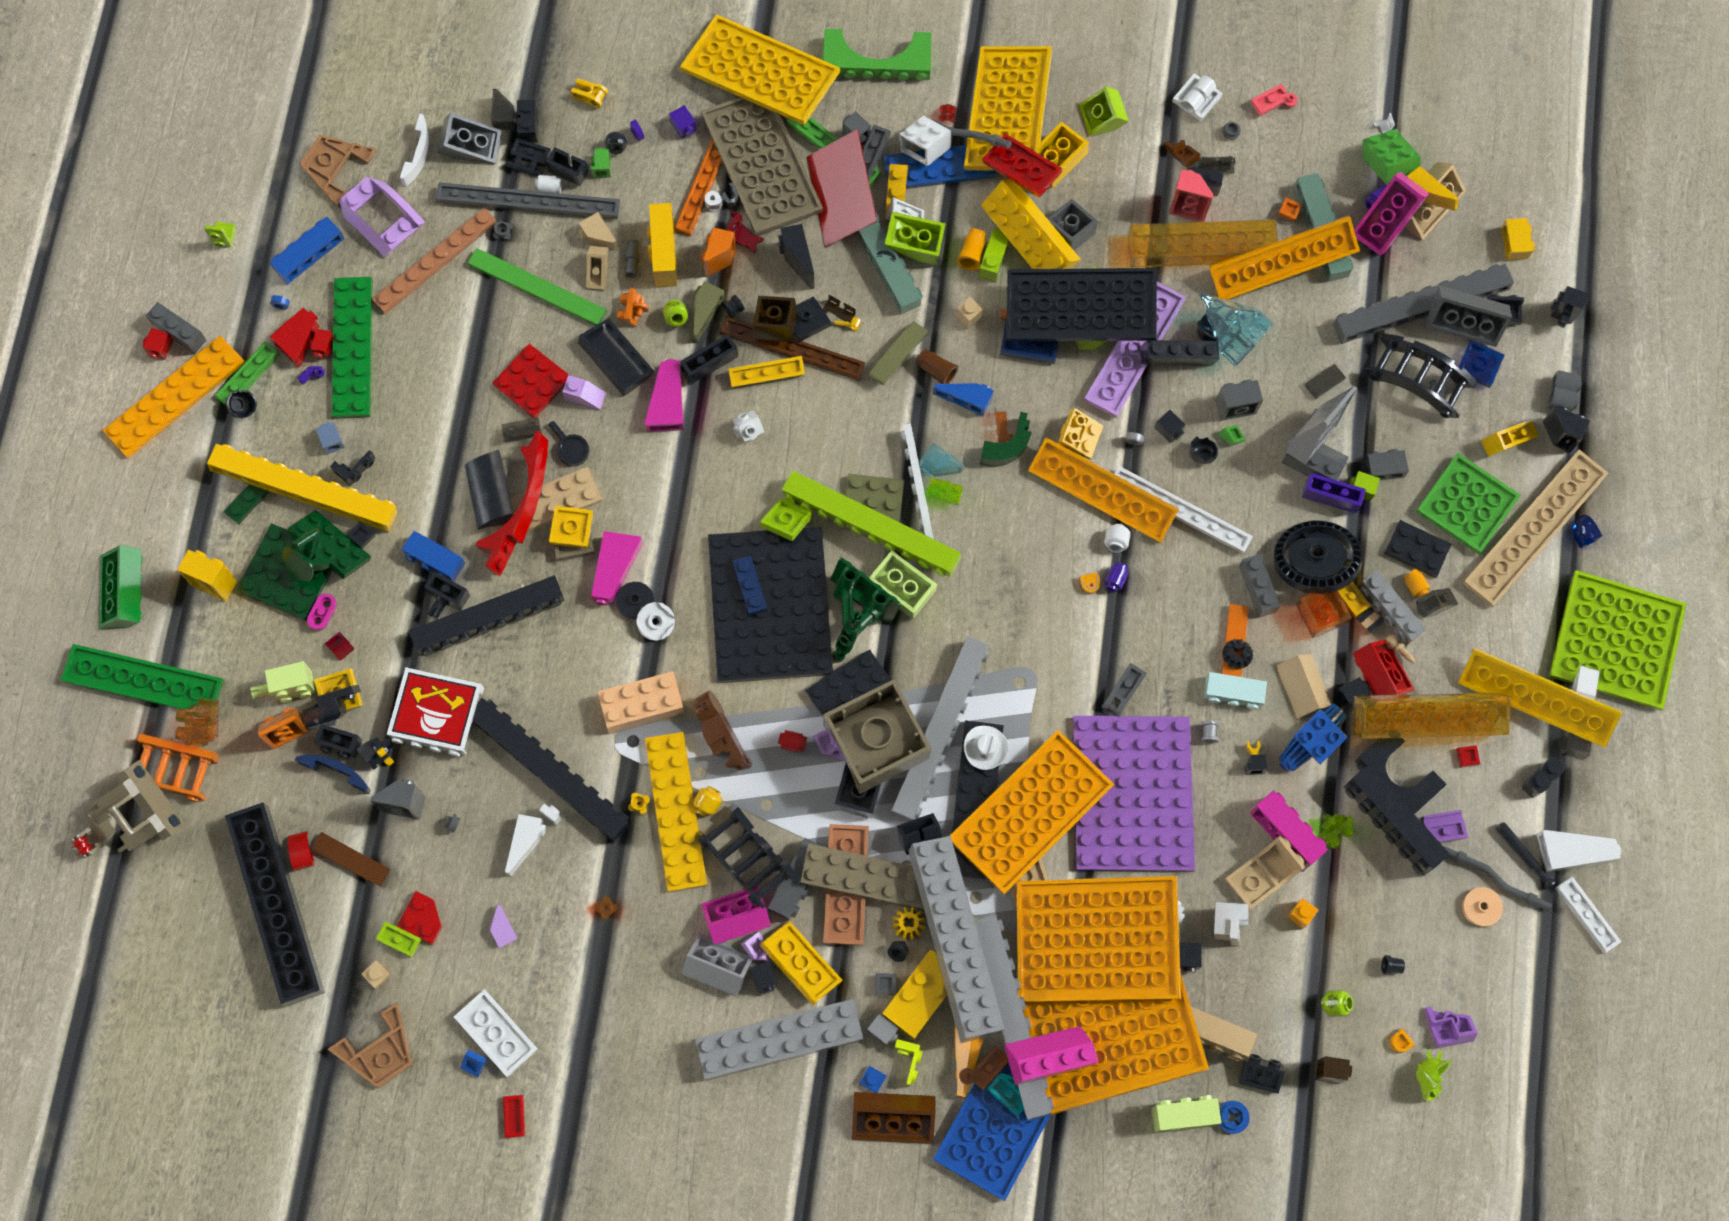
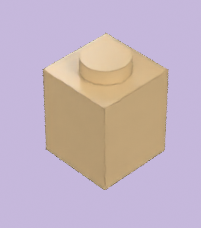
M969 297L957 307L956 318L969 329L982 318L983 309Z

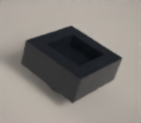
M360 521L347 536L363 549L374 538L375 533Z

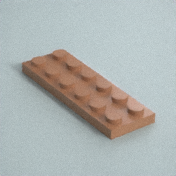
M829 824L828 848L867 856L869 826ZM826 889L823 944L863 946L865 897Z

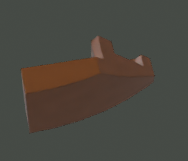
M1185 140L1171 144L1169 141L1164 142V146L1170 154L1186 168L1201 159L1200 153L1186 145Z

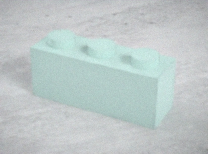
M1209 672L1206 677L1204 699L1209 700L1210 703L1218 704L1225 702L1233 707L1243 705L1247 706L1248 709L1258 710L1265 704L1267 681Z

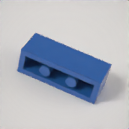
M413 531L402 548L405 559L412 563L416 561L421 564L424 570L428 572L432 570L453 582L465 565V561L461 556L416 531Z

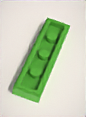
M264 342L218 391L215 397L225 405L228 395L233 391L248 390L280 355L279 351L267 342Z

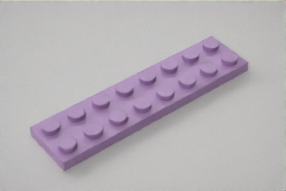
M1157 282V340H1162L1186 297ZM1118 341L1085 396L1084 401L1117 418L1148 365L1141 364L1140 346L1146 341Z

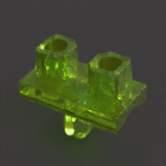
M931 477L926 497L959 505L964 486Z
M1325 814L1323 816L1325 823L1321 825L1324 830L1317 835V838L1323 839L1330 848H1337L1341 844L1340 839L1337 837L1340 832L1344 837H1349L1355 833V829L1351 824L1354 822L1351 816L1346 817L1345 815L1339 817L1338 814H1334L1331 817L1329 814Z

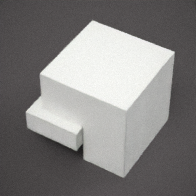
M1216 902L1215 940H1227L1231 942L1232 946H1239L1240 926H1248V904Z

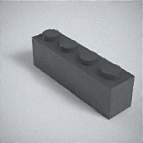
M804 838L790 865L799 878H801L807 844L821 846L807 838ZM789 879L787 881L784 880L779 885L768 906V911L787 921H790L792 917L795 918L800 910V907H798L800 900H805L809 893L808 885L800 884V879L795 883Z

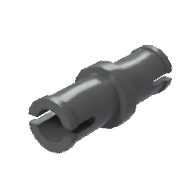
M637 240L628 241L627 254L625 255V276L629 278L637 276V263L640 259L638 256L639 241Z

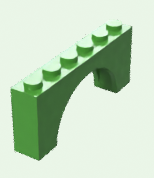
M824 29L823 60L840 67V73L838 74L840 77L930 80L931 32H914L909 46L894 57L871 59L857 54L847 45L842 29Z

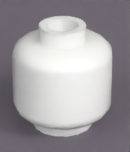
M1122 524L1108 527L1104 543L1109 551L1120 553L1128 548L1130 541V531Z

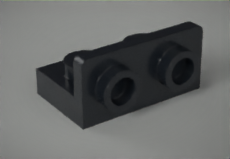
M1250 1054L1248 1058L1244 1059L1238 1081L1243 1085L1279 1094L1285 1074L1284 1065L1275 1059L1265 1060L1259 1055Z

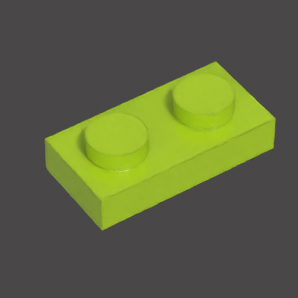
M386 921L376 937L377 941L410 957H413L422 940Z

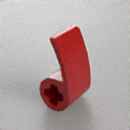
M305 831L288 836L289 856L293 870L297 871L314 866L313 854L308 843V832Z

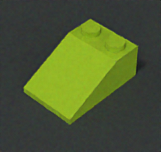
M892 212L884 246L918 262L937 265L946 223Z

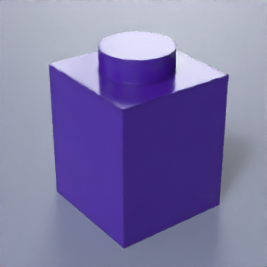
M685 105L669 113L670 123L681 139L685 136H691L697 130L696 121Z

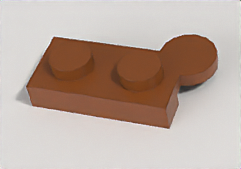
M994 1046L973 1070L970 1068L961 1070L959 1079L963 1084L967 1085L974 1082L981 1090H984L1009 1062L1008 1058Z

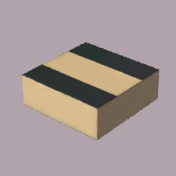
M1370 607L1356 622L1370 634L1384 620Z

